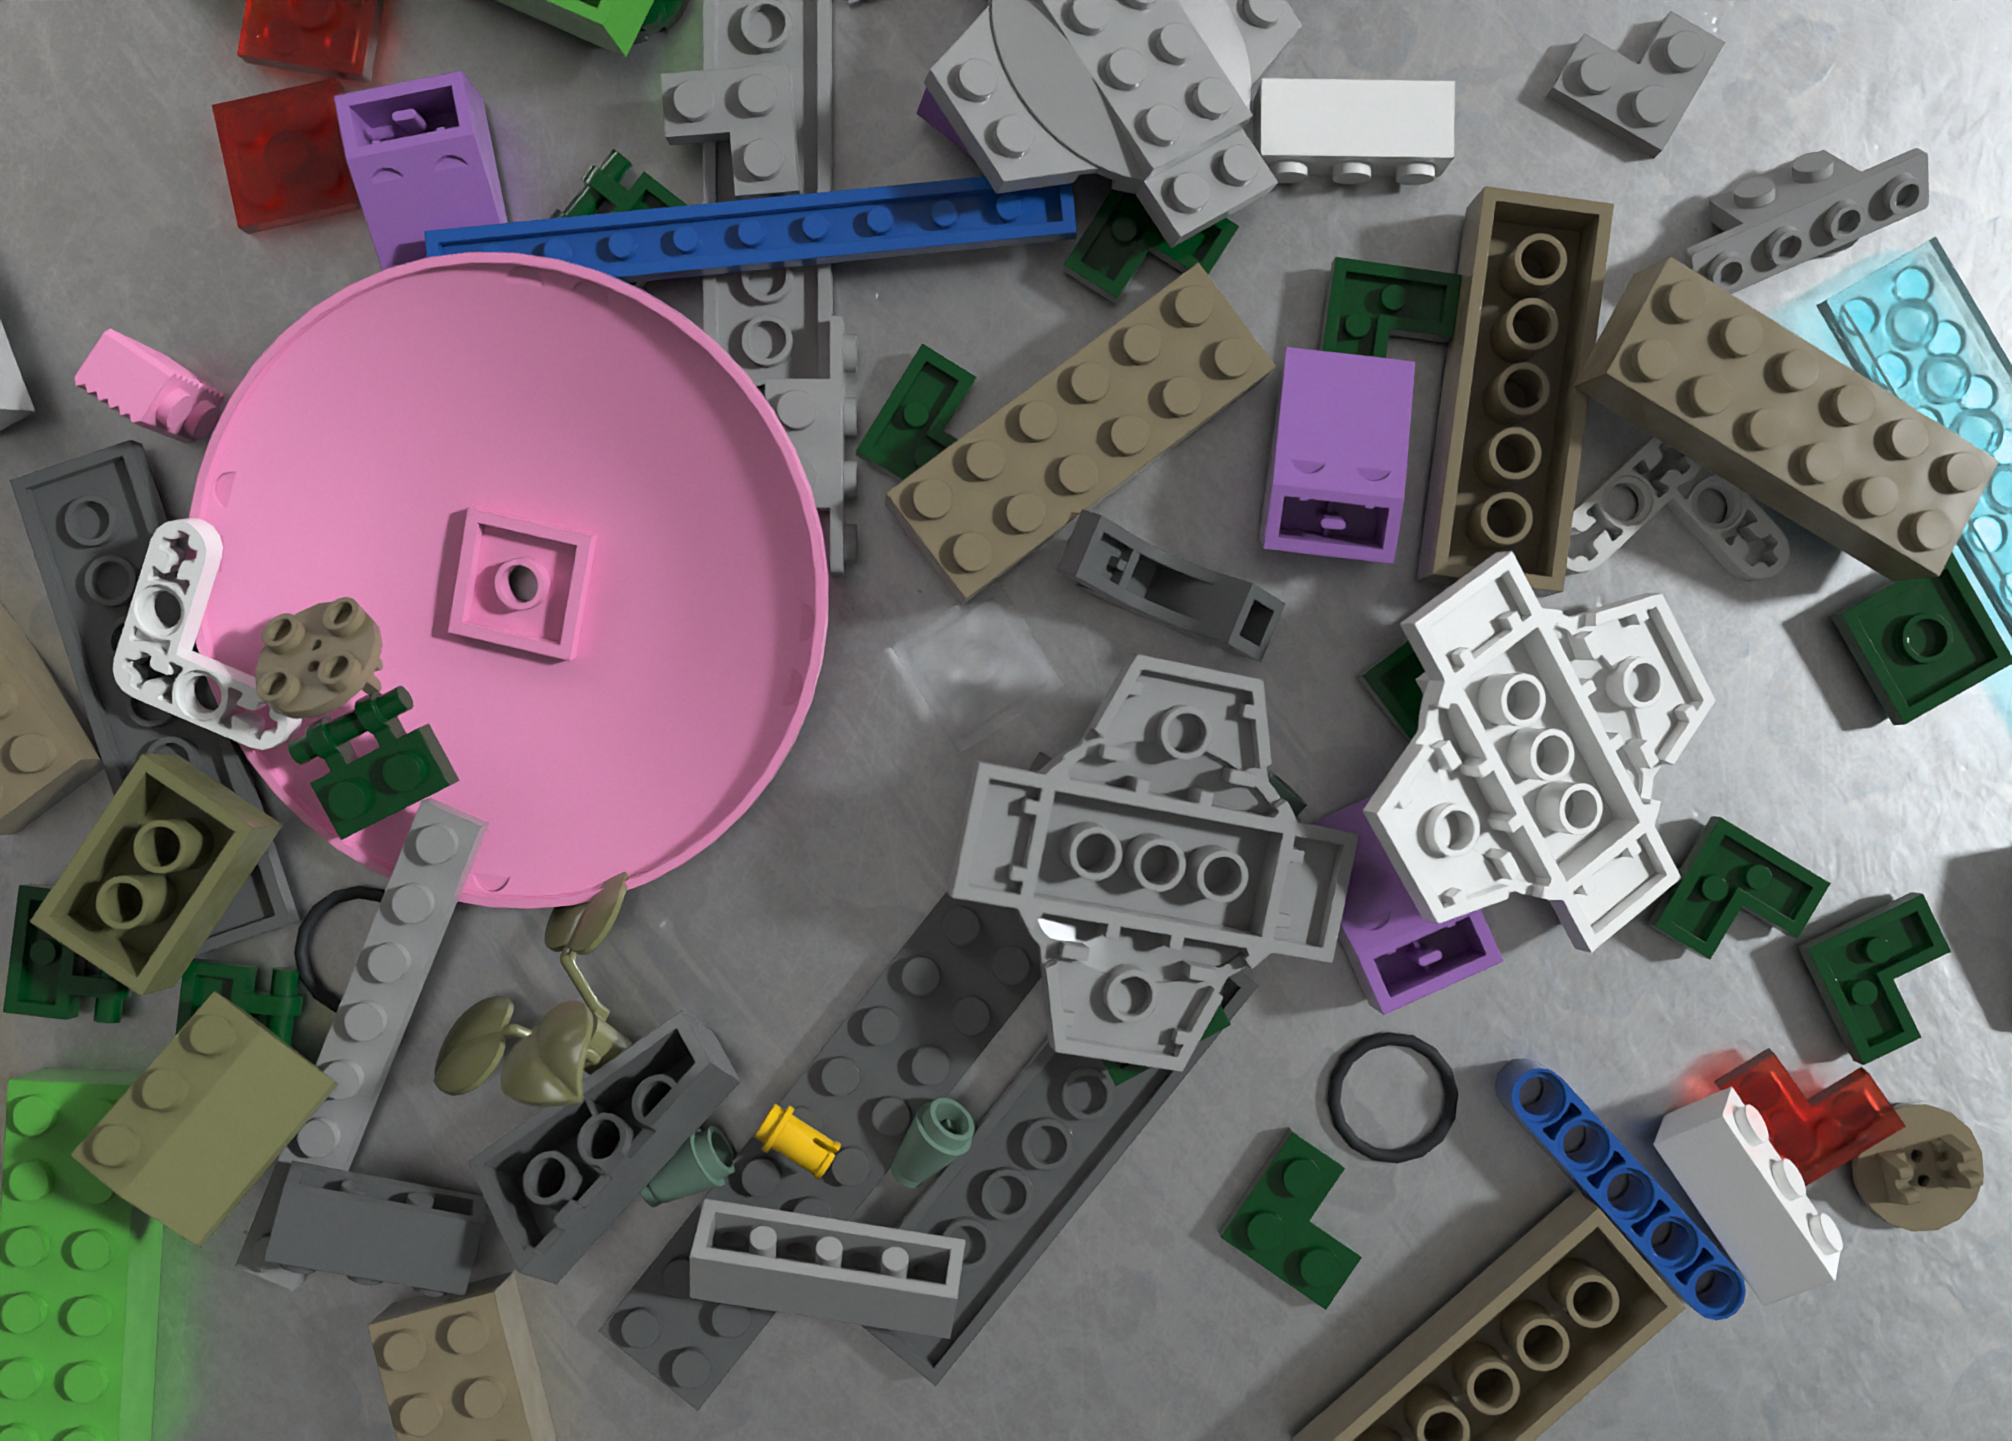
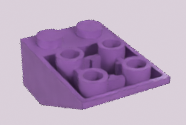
M462 70L334 96L346 161L382 271L427 258L424 231L508 223L483 96Z
M1285 347L1259 531V539L1263 549L1394 564L1405 495L1415 361Z
M1370 796L1309 824L1359 834L1338 936L1369 1005L1385 1015L1504 962L1481 909L1439 924L1423 920L1363 813V809L1372 798Z

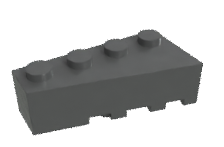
M681 1010L583 1080L582 1103L544 1107L468 1161L519 1273L557 1285L675 1155L684 1142L696 1132L741 1082L711 1029Z

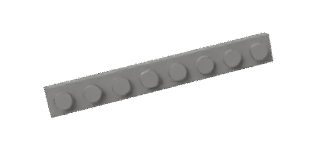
M432 798L421 800L315 1065L336 1081L338 1085L280 1153L235 1267L292 1292L304 1282L307 1274L293 1273L283 1269L278 1263L264 1261L291 1162L293 1160L349 1171L489 825L488 822Z

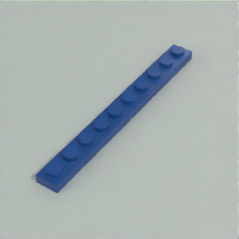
M983 176L424 231L427 258L468 252L518 253L563 260L606 273L626 283L1072 240L1076 239L1077 227L1072 183L996 194L986 177Z

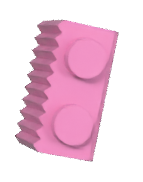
M111 328L103 333L74 376L77 387L85 389L88 394L97 397L98 401L108 404L110 409L120 412V416L131 419V423L186 444L194 443L198 439L204 438L213 430L219 420V407L224 401L225 394L165 354L141 342L139 343L124 334H120Z

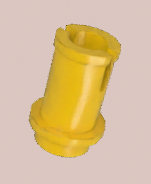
M774 1103L753 1137L764 1143L761 1148L764 1152L767 1153L770 1148L774 1149L813 1174V1177L819 1180L836 1156L834 1153L838 1152L841 1144L836 1140H831L792 1115L795 1109L792 1106L788 1105L786 1109H783Z

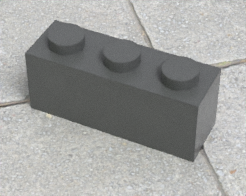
M292 1160L281 1194L264 1261L278 1263L283 1269L293 1273L309 1274L318 1270L346 1275L351 1281L362 1285H378L387 1282L410 1286L418 1293L426 1296L441 1297L448 1293L465 1296L485 1226L487 1203L484 1196Z

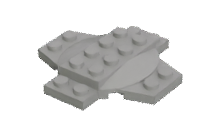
M989 0L988 7L930 68L924 84L996 194L1074 183L1078 175L1098 173L1113 180L1111 189L1136 194L1164 239L1172 248L1267 195L1278 183L1243 128L1253 117L1249 110L1251 87L1293 38L1302 24L1286 0Z
M1129 653L1080 742L1053 758L1040 771H1030L974 760L947 893L954 898L1014 908L1020 922L1038 944L1049 1046L1055 1052L1183 1072L1223 1000L1219 992L1228 977L1246 966L1253 969L1270 953L1329 963L1333 962L1359 834L1297 821L1288 801L1281 799L1277 791L1269 783L1267 766L1272 764L1264 680Z

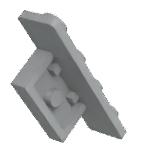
M1914 148L1861 172L1831 153L1821 150L1819 152L1803 154L1797 157L1792 164L1762 177L1746 179L1738 183L1733 190L1709 200L1711 222L1725 232L1689 247L1685 252L1686 266L1730 294H1733L1920 212L1929 205L1928 154L1919 148Z
M830 316V379L765 378V399L774 410L797 452L811 487L817 511H830V573L833 578H845L846 563H857L858 558L857 524H845V499H857L858 492L857 461H845V436H857V397H845V373H857V334H845L843 316Z

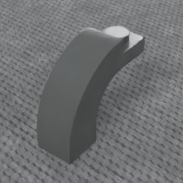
M1083 509L1057 568V571L1077 581L1076 585L1114 605L1193 639L1261 662L1286 604L1252 582L1215 572L1176 557L1147 543L1106 517Z

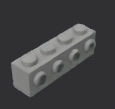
M704 1199L690 1254V1298L950 1339L966 1240Z

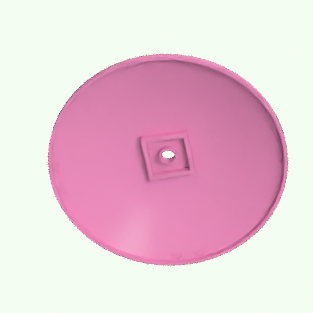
M468 252L428 257L385 269L348 285L311 308L281 333L252 365L230 397L210 437L197 475L189 518L202 519L211 524L220 535L223 545L222 559L196 637L198 652L255 677L257 662L261 650L265 646L262 641V633L266 625L273 618L286 613L295 615L318 603L332 602L341 597L353 598L380 628L383 645L380 659L383 663V669L373 672L381 682L382 689L378 692L384 694L398 686H403L409 692L413 700V708L397 716L406 733H409L429 723L460 780L427 798L435 799L489 823L457 902L486 907L517 909L571 906L591 901L598 892L604 889L600 887L605 881L622 872H626L629 876L624 882L627 890L649 883L681 866L716 841L752 806L775 777L791 750L812 703L823 663L828 626V569L823 531L817 508L797 452L777 415L747 373L715 340L672 307L644 290L606 273L563 260L518 253ZM188 537L186 560L196 559L197 551L188 546ZM517 565L529 568L537 578V593L530 601L517 597L510 587V575ZM207 677L208 684L219 706L222 698L220 687L216 681ZM360 690L337 709L319 717L302 718L301 728L297 735L288 742L276 747L260 750L238 742L247 759L271 790L303 823L342 853L370 870L389 879L391 878L421 801L341 840L310 785L311 782L331 772L328 765L320 757L300 765L293 760L288 750V743L304 735L309 724L325 716L335 719L355 709V702L368 694ZM240 706L234 714L250 711L265 719V731L278 727V722L269 717V706L257 710H248ZM369 732L349 741L358 758L380 748L374 735Z

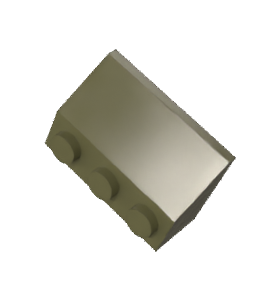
M214 991L70 1156L121 1198L194 1245L202 1248L337 1087L338 1083L245 1010Z

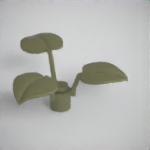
M622 872L605 881L600 887L604 889L598 892L589 902L554 907L546 926L544 938L546 946L554 952H561L560 963L586 1005L579 1001L561 1003L552 1008L541 1022L535 1024L531 1030L517 1024H509L514 1010V1004L509 999L495 996L479 1001L458 1018L443 1041L436 1061L435 1077L433 1080L440 1091L447 1095L456 1096L466 1094L479 1087L498 1066L505 1051L506 1040L519 1038L521 1040L511 1049L503 1065L500 1079L503 1092L513 1100L531 1106H563L582 1103L583 1071L591 1075L633 1045L629 1038L605 1022L610 1014V1010L598 1001L576 964L577 954L587 955L593 952L611 930L627 890V885L624 881L629 876L626 872Z

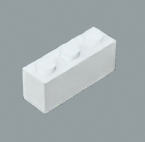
M1262 78L1254 97L1253 145L1278 183L1301 182L1306 180L1308 175H1332V180L1340 184L1364 183L1369 181L1371 176H1396V182L1399 184L1422 185L1434 181L1435 177H1440L1454 159L1455 81Z
M1731 1086L1665 1114L1653 1145L1762 1305L1766 1306L1835 1281L1843 1242L1833 1220L1826 1213L1819 1214L1806 1196L1805 1184L1796 1166L1789 1159L1782 1160L1768 1140V1130L1759 1112L1752 1105L1745 1106Z

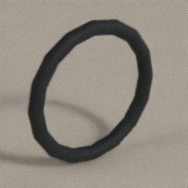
M354 886L333 891L312 906L298 928L294 956L297 969L300 970L299 978L313 999L335 1013L341 1000L324 990L312 973L308 955L311 932L321 916L337 904L355 899L381 903L385 890Z
M1386 1032L1362 1039L1342 1055L1330 1077L1327 1103L1334 1128L1350 1148L1373 1161L1399 1164L1421 1158L1443 1142L1456 1119L1459 1093L1452 1068L1435 1047L1414 1035ZM1387 1045L1408 1047L1427 1057L1439 1072L1445 1091L1443 1115L1434 1131L1417 1145L1400 1150L1376 1148L1358 1138L1346 1122L1340 1102L1343 1080L1352 1064L1369 1050Z

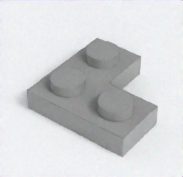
M1672 11L1660 23L1638 63L1633 62L1584 33L1575 45L1546 96L1655 158L1663 151L1725 42Z
M789 63L660 74L665 138L669 145L730 140L734 191L737 200L801 194L792 75Z

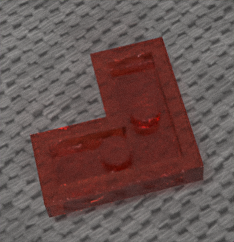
M1770 1048L1714 1081L1720 1091L1732 1086L1745 1106L1752 1105L1759 1112L1768 1130V1140L1782 1160L1789 1159L1796 1166L1805 1186L1906 1127L1869 1072L1862 1066L1808 1099L1805 1098Z

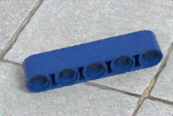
M1526 1058L1515 1059L1504 1065L1497 1074L1495 1083L1496 1096L1502 1106L1581 1193L1600 1208L1665 1285L1704 1318L1721 1320L1737 1313L1743 1305L1746 1294L1745 1283L1738 1270L1563 1078L1542 1064ZM1540 1077L1544 1087L1541 1098L1531 1106H1522L1519 1098L1521 1087L1529 1079ZM1584 1125L1587 1136L1583 1146L1576 1152L1565 1153L1563 1141L1567 1132L1575 1126ZM1627 1173L1629 1177L1628 1190L1622 1197L1616 1200H1608L1607 1189L1611 1180L1619 1174ZM1671 1221L1672 1232L1668 1241L1659 1247H1652L1651 1237L1653 1231L1660 1224ZM1714 1270L1715 1279L1713 1285L1706 1292L1696 1294L1695 1285L1700 1275L1706 1271Z

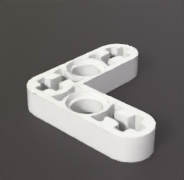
M1654 436L1644 441L1574 507L1571 528L1572 536L1586 531L1595 522L1606 530L1596 533L1585 544L1584 550L1589 555L1588 558L1582 555L1571 559L1567 558L1566 574L1569 575L1582 574L1600 566L1665 505L1719 563L1739 580L1750 582L1773 577L1783 570L1788 563L1790 555L1789 541L1784 532L1745 491L1684 454L1680 453L1681 455L1675 461L1680 472L1676 469L1669 470L1658 475L1651 483L1641 476L1651 471L1662 460L1663 455L1658 450V447L1663 451L1672 448ZM1634 467H1636L1638 473L1633 471ZM1614 486H1627L1638 497L1639 506L1637 513L1630 520L1618 519L1608 508V494ZM1654 489H1656V490L1659 491V494H1658V495H1656V492H1655ZM1704 489H1715L1722 493L1727 500L1728 509L1726 516L1719 523L1707 522L1698 512V496ZM1590 509L1593 517L1587 515V510ZM1744 518L1747 524L1737 528L1736 531L1748 542L1760 539L1764 541L1766 547L1761 552V556L1766 563L1757 562L1749 565L1745 560L1750 551L1747 543L1739 535L1724 540L1721 537V533L1735 527ZM1607 531L1613 533V537L1611 539Z
M187 518L165 522L154 532L147 550L113 661L115 681L122 691L135 699L248 747L264 750L288 742L297 735L301 728L302 719L289 718L274 712L270 708L269 717L278 722V727L265 731V719L250 711L234 715L240 706L248 710H257L268 706L257 695L255 677L193 651L222 559L223 545L220 535L211 524L202 519ZM189 537L188 546L197 551L196 559L184 561L185 551L177 546L178 538ZM178 571L176 578H167L165 576V573ZM162 591L171 593L180 603L181 618L175 626L166 625L156 615L154 608L155 599ZM152 656L150 666L163 674L181 673L176 680L168 676L147 680L148 669L139 665L140 658ZM201 676L210 677L220 687L222 694L221 703L215 711L206 709L196 699L195 684Z

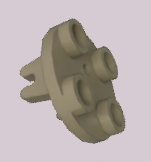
M341 597L332 602L318 603L295 615L281 614L273 618L264 628L262 641L265 646L261 650L255 669L256 692L274 712L292 719L319 717L341 707L360 690L366 694L381 691V682L373 673L383 669V663L380 659L383 647L380 628L353 598Z
M1925 1103L1897 1104L1875 1115L1870 1122L1860 1124L1853 1133L1851 1139L1854 1149L1852 1155L1853 1182L1864 1204L1877 1218L1912 1232L1939 1230L1959 1220L1976 1201L1984 1178L1982 1151L1971 1129L1953 1113ZM1917 1150V1157L1911 1159V1153ZM1923 1174L1924 1181L1918 1184V1177Z

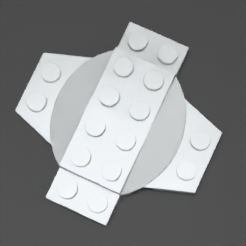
M1512 551L1496 552L1400 623L1425 670L1422 675L1415 679L1423 693L1418 731L1367 803L1363 813L1423 920L1439 924L1509 898L1510 892L1548 899L1574 948L1592 953L1681 879L1654 826L1661 801L1651 799L1653 778L1662 764H1675L1716 700L1662 593H1644L1579 614L1565 616L1563 611L1541 608Z

